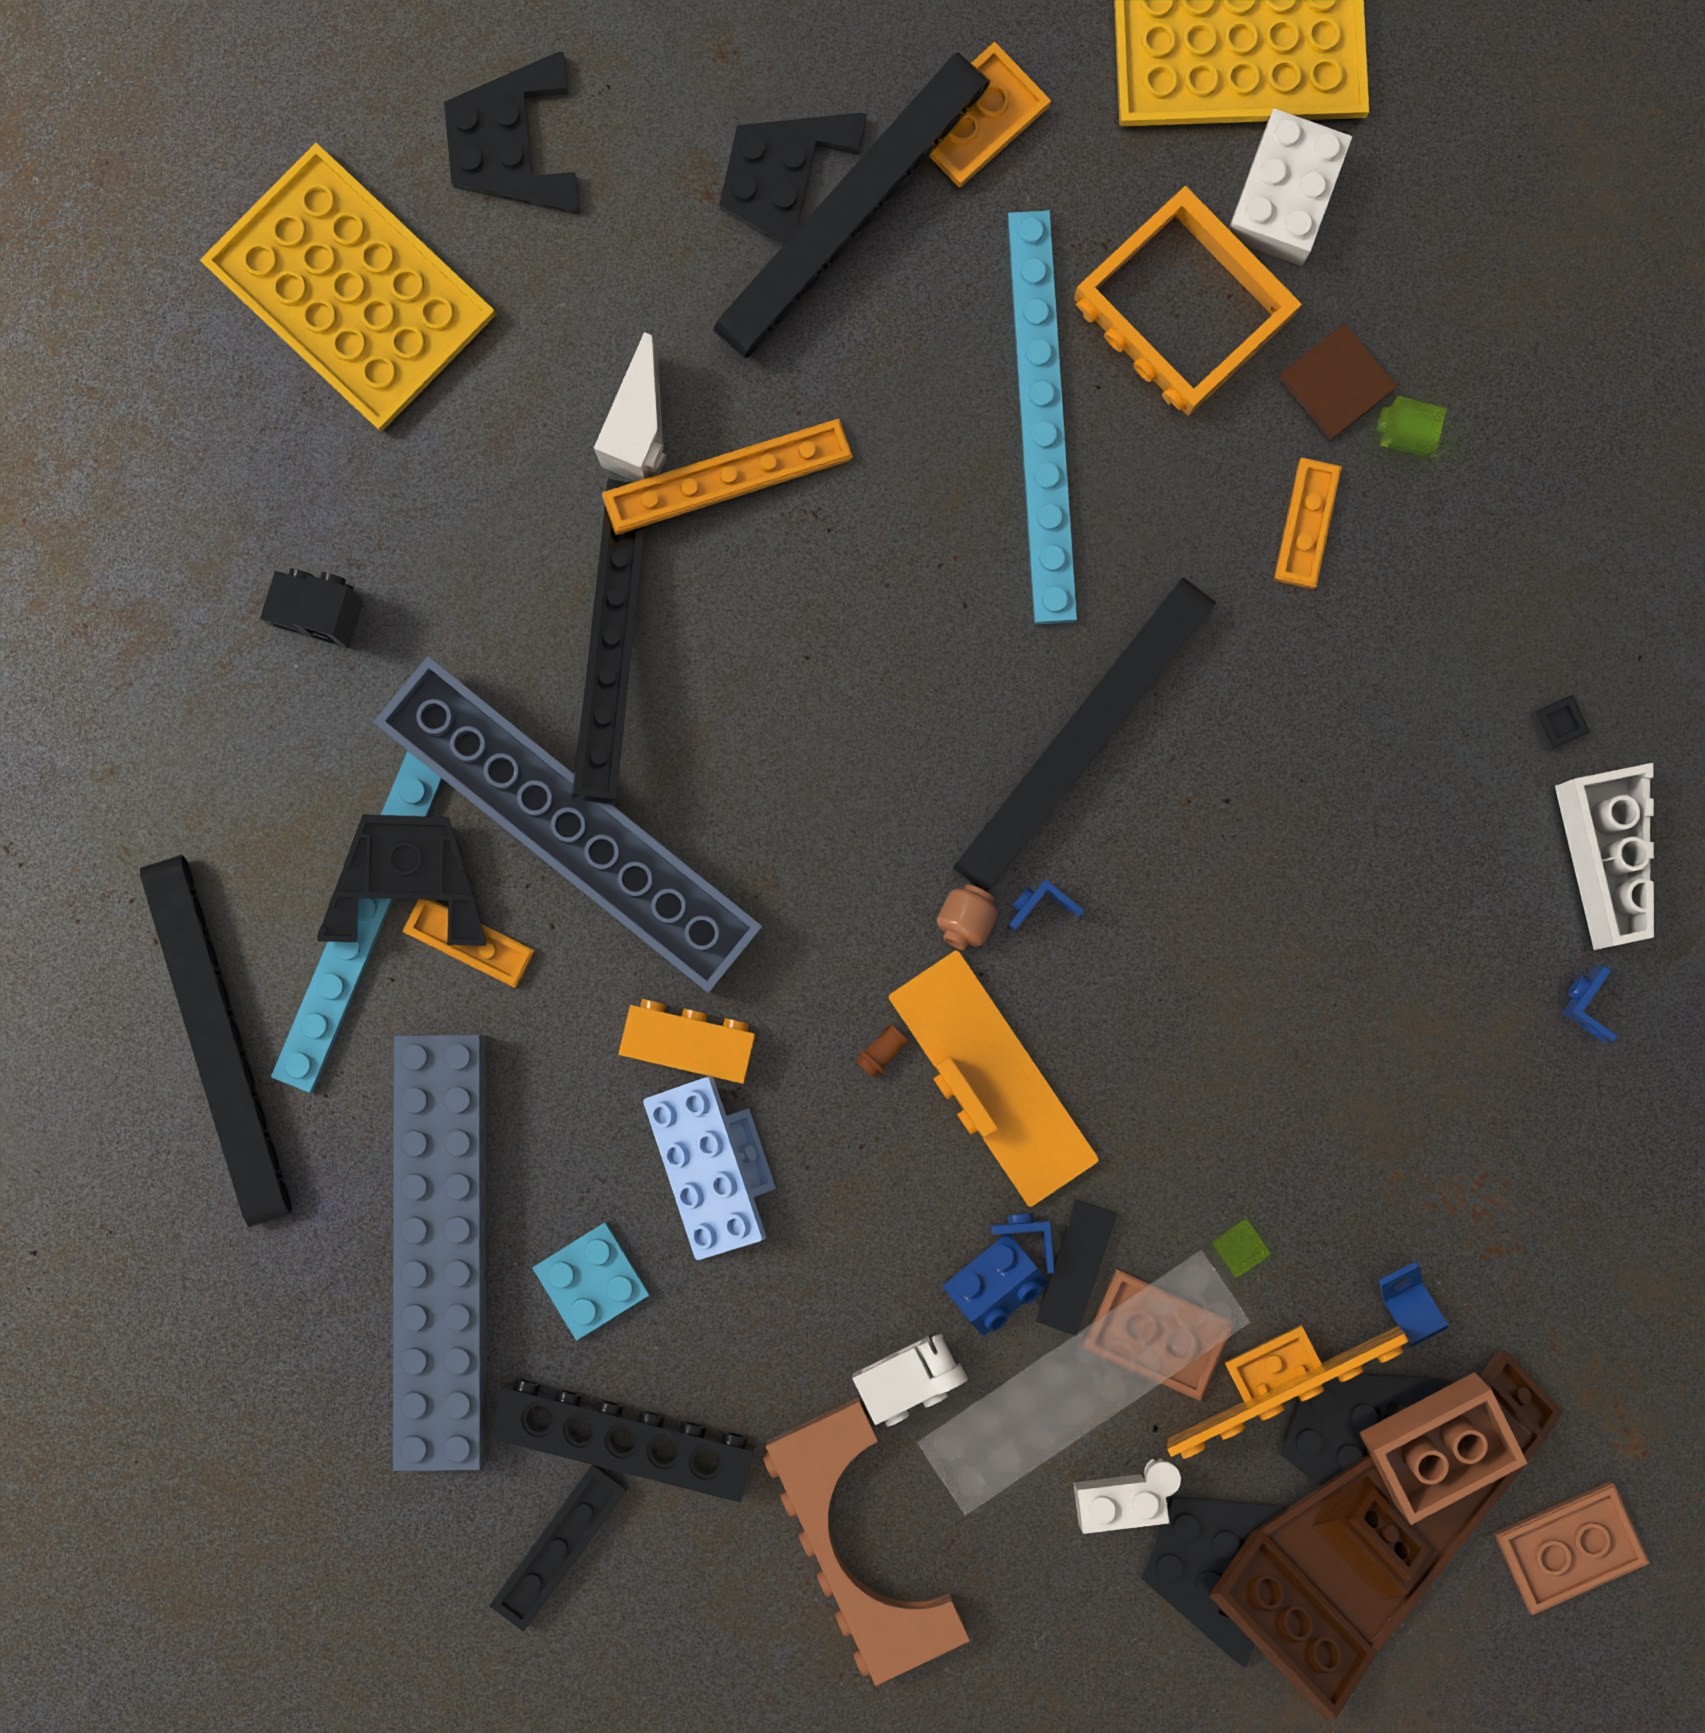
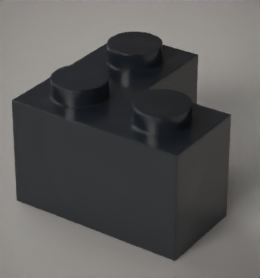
M290 568L288 574L279 571L274 572L260 619L269 626L349 649L363 601L353 592L354 587L346 584V579L321 572L320 578H317L310 573Z

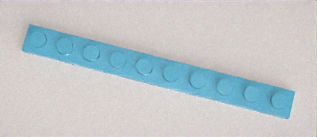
M1050 210L1008 213L1007 220L1034 625L1073 623L1077 620Z
M407 751L381 815L429 816L444 780ZM359 898L357 942H327L273 1070L272 1078L308 1093L314 1092L394 899Z

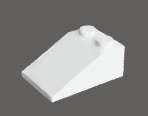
M645 332L594 446L602 468L636 482L659 475L666 460V454L662 453L664 445L658 356L652 335Z

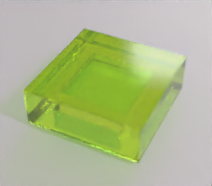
M1246 1218L1210 1242L1235 1278H1238L1271 1255Z

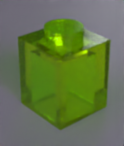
M1397 396L1390 407L1384 406L1381 411L1377 431L1383 432L1380 445L1429 457L1438 447L1447 408Z

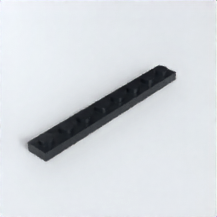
M608 479L605 491L630 484L631 482ZM605 504L603 507L571 799L614 805L617 797L645 526L615 535Z

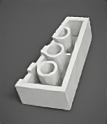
M1653 763L1575 778L1555 786L1594 950L1654 937V882L1650 881V859L1654 858V842H1650V817L1654 816V799L1650 798V779L1653 778Z

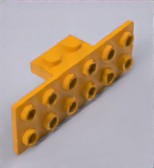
M953 951L889 995L890 1002L939 1073V1075L933 1078L936 1085L947 1100L954 1095L963 1109L957 1116L970 1135L978 1131L1029 1207L1034 1206L1098 1162L1097 1155L959 951Z
M1301 1324L1226 1361L1225 1365L1244 1401L1169 1437L1167 1450L1171 1457L1179 1453L1183 1459L1191 1457L1206 1448V1440L1220 1434L1222 1440L1230 1438L1246 1429L1244 1426L1245 1421L1257 1415L1260 1416L1262 1421L1269 1419L1284 1411V1402L1296 1396L1301 1401L1308 1400L1324 1391L1323 1383L1337 1376L1340 1382H1344L1361 1374L1364 1371L1362 1364L1376 1357L1382 1363L1404 1352L1401 1345L1409 1340L1405 1332L1397 1326L1321 1363Z

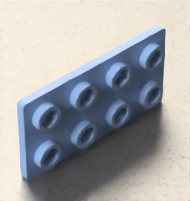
M712 1076L645 1098L643 1103L695 1259L701 1260L764 1240L766 1234L754 1197L772 1191L776 1187L750 1109L748 1108L726 1116L715 1080Z

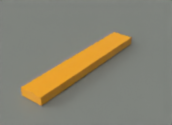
M838 418L602 492V498L615 535L849 462L852 460L853 455Z

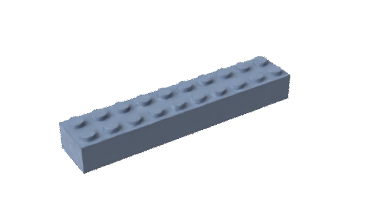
M427 656L373 721L381 730L707 993L711 991L761 929L762 926L613 805L571 799L574 774L430 657Z
M394 1036L393 1471L480 1470L487 1463L486 1036Z

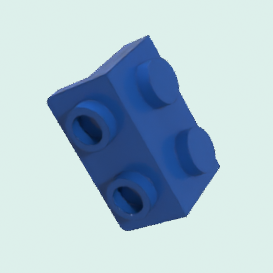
M1005 1234L942 1287L971 1324L984 1336L988 1332L1000 1329L1008 1321L1009 1315L1022 1304L1034 1301L1041 1294L1042 1288L1047 1285L1048 1281L1012 1236Z

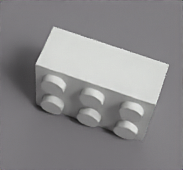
M1274 108L1265 127L1228 229L1244 246L1303 266L1311 252L1352 136Z

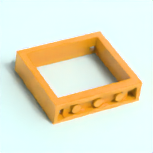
M1186 185L1077 286L1074 300L1077 302L1075 305L1084 313L1083 317L1091 323L1095 320L1106 331L1104 337L1107 342L1118 352L1124 350L1135 361L1133 367L1137 373L1147 382L1153 380L1164 391L1162 396L1167 404L1170 405L1172 403L1178 411L1182 409L1187 416H1190L1295 317L1302 305ZM1174 217L1272 315L1194 389L1097 290Z

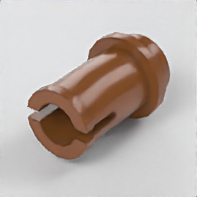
M891 1024L886 1026L887 1028L865 1051L862 1049L858 1051L860 1056L855 1062L873 1079L878 1073L883 1075L885 1073L883 1068L909 1043Z

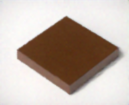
M1346 323L1333 331L1278 376L1330 441L1397 388V385Z

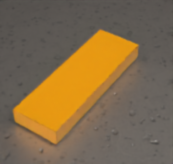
M1300 458L1273 581L1313 590L1317 587L1342 466Z
M418 899L402 931L514 988L518 987L536 952L483 924L481 925L486 938V946L447 945L448 907L435 900Z

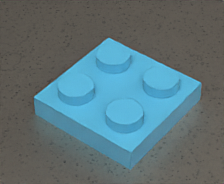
M604 1222L532 1267L576 1341L650 1295V1292L607 1222Z

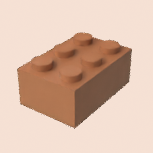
M1475 1372L1360 1432L1395 1505L1410 1525L1528 1464L1491 1388Z

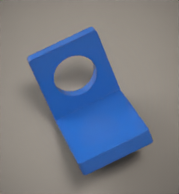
M1045 879L1035 892L1027 887L1012 906L1018 913L1008 924V927L1015 931L1045 893L1077 918L1082 916L1085 910Z
M1605 965L1593 967L1587 977L1581 975L1574 982L1568 992L1571 1000L1562 1011V1014L1600 1041L1615 1042L1618 1037L1583 1012L1612 971Z
M1033 1213L1009 1214L1007 1223L990 1224L993 1235L1042 1231L1045 1271L1048 1274L1054 1273L1049 1220H1034Z
M1417 1261L1379 1280L1382 1301L1396 1324L1405 1332L1409 1340L1408 1344L1411 1347L1448 1329L1447 1321L1422 1283L1421 1269ZM1405 1277H1408V1278H1407L1405 1281H1403L1402 1283H1400V1284H1398V1285H1396V1286H1393V1285H1394L1396 1282H1398L1399 1280H1401V1279H1403V1278H1405Z

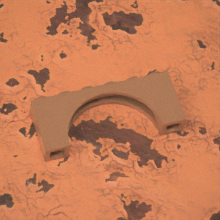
M860 1397L767 1440L765 1447L768 1452L763 1454L762 1458L772 1479L779 1476L786 1492L780 1494L781 1500L789 1517L798 1516L804 1531L799 1533L798 1536L808 1558L816 1555L822 1568L821 1572L816 1573L825 1596L828 1598L834 1595L840 1611L835 1613V1617L844 1637L852 1635L859 1650L854 1652L853 1656L862 1676L871 1675L875 1686L969 1642L970 1638L950 1593L938 1598L922 1601H905L884 1596L856 1579L844 1565L835 1549L828 1519L833 1490L848 1464L867 1447L878 1442L875 1429Z

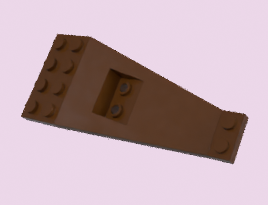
M1504 1350L1493 1355L1480 1378L1491 1388L1528 1463L1544 1443L1563 1411L1513 1357ZM1368 1454L1254 1530L1209 1596L1326 1720L1335 1719L1340 1714L1378 1651L1525 1465L1410 1525L1395 1505L1371 1455ZM1365 1516L1368 1518L1369 1524L1366 1522Z

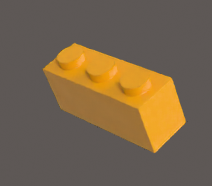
M642 999L640 1007L630 1005L618 1055L745 1084L756 1034L748 1032V1023L724 1018L723 1026L706 1022L708 1014L683 1009L682 1016L665 1013L666 1004Z

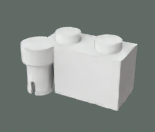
M943 1334L931 1337L937 1351L929 1336L852 1374V1379L875 1425L884 1421L886 1427L892 1426L909 1416L907 1409L923 1402L925 1408L930 1407L947 1398V1391L956 1388L968 1380L961 1363H955L943 1339Z
M1158 1458L1157 1461L1152 1459L1146 1464L1144 1469L1145 1479L1141 1474L1073 1482L1078 1523L1082 1533L1087 1534L1168 1524L1169 1517L1166 1497L1173 1495L1181 1484V1476L1178 1469L1171 1462Z

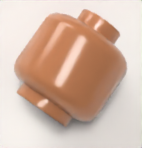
M969 884L965 885L964 889L956 888L951 890L936 919L938 927L945 933L942 939L960 950H965L967 945L974 947L984 945L999 917L998 909L994 905L995 898L983 889Z

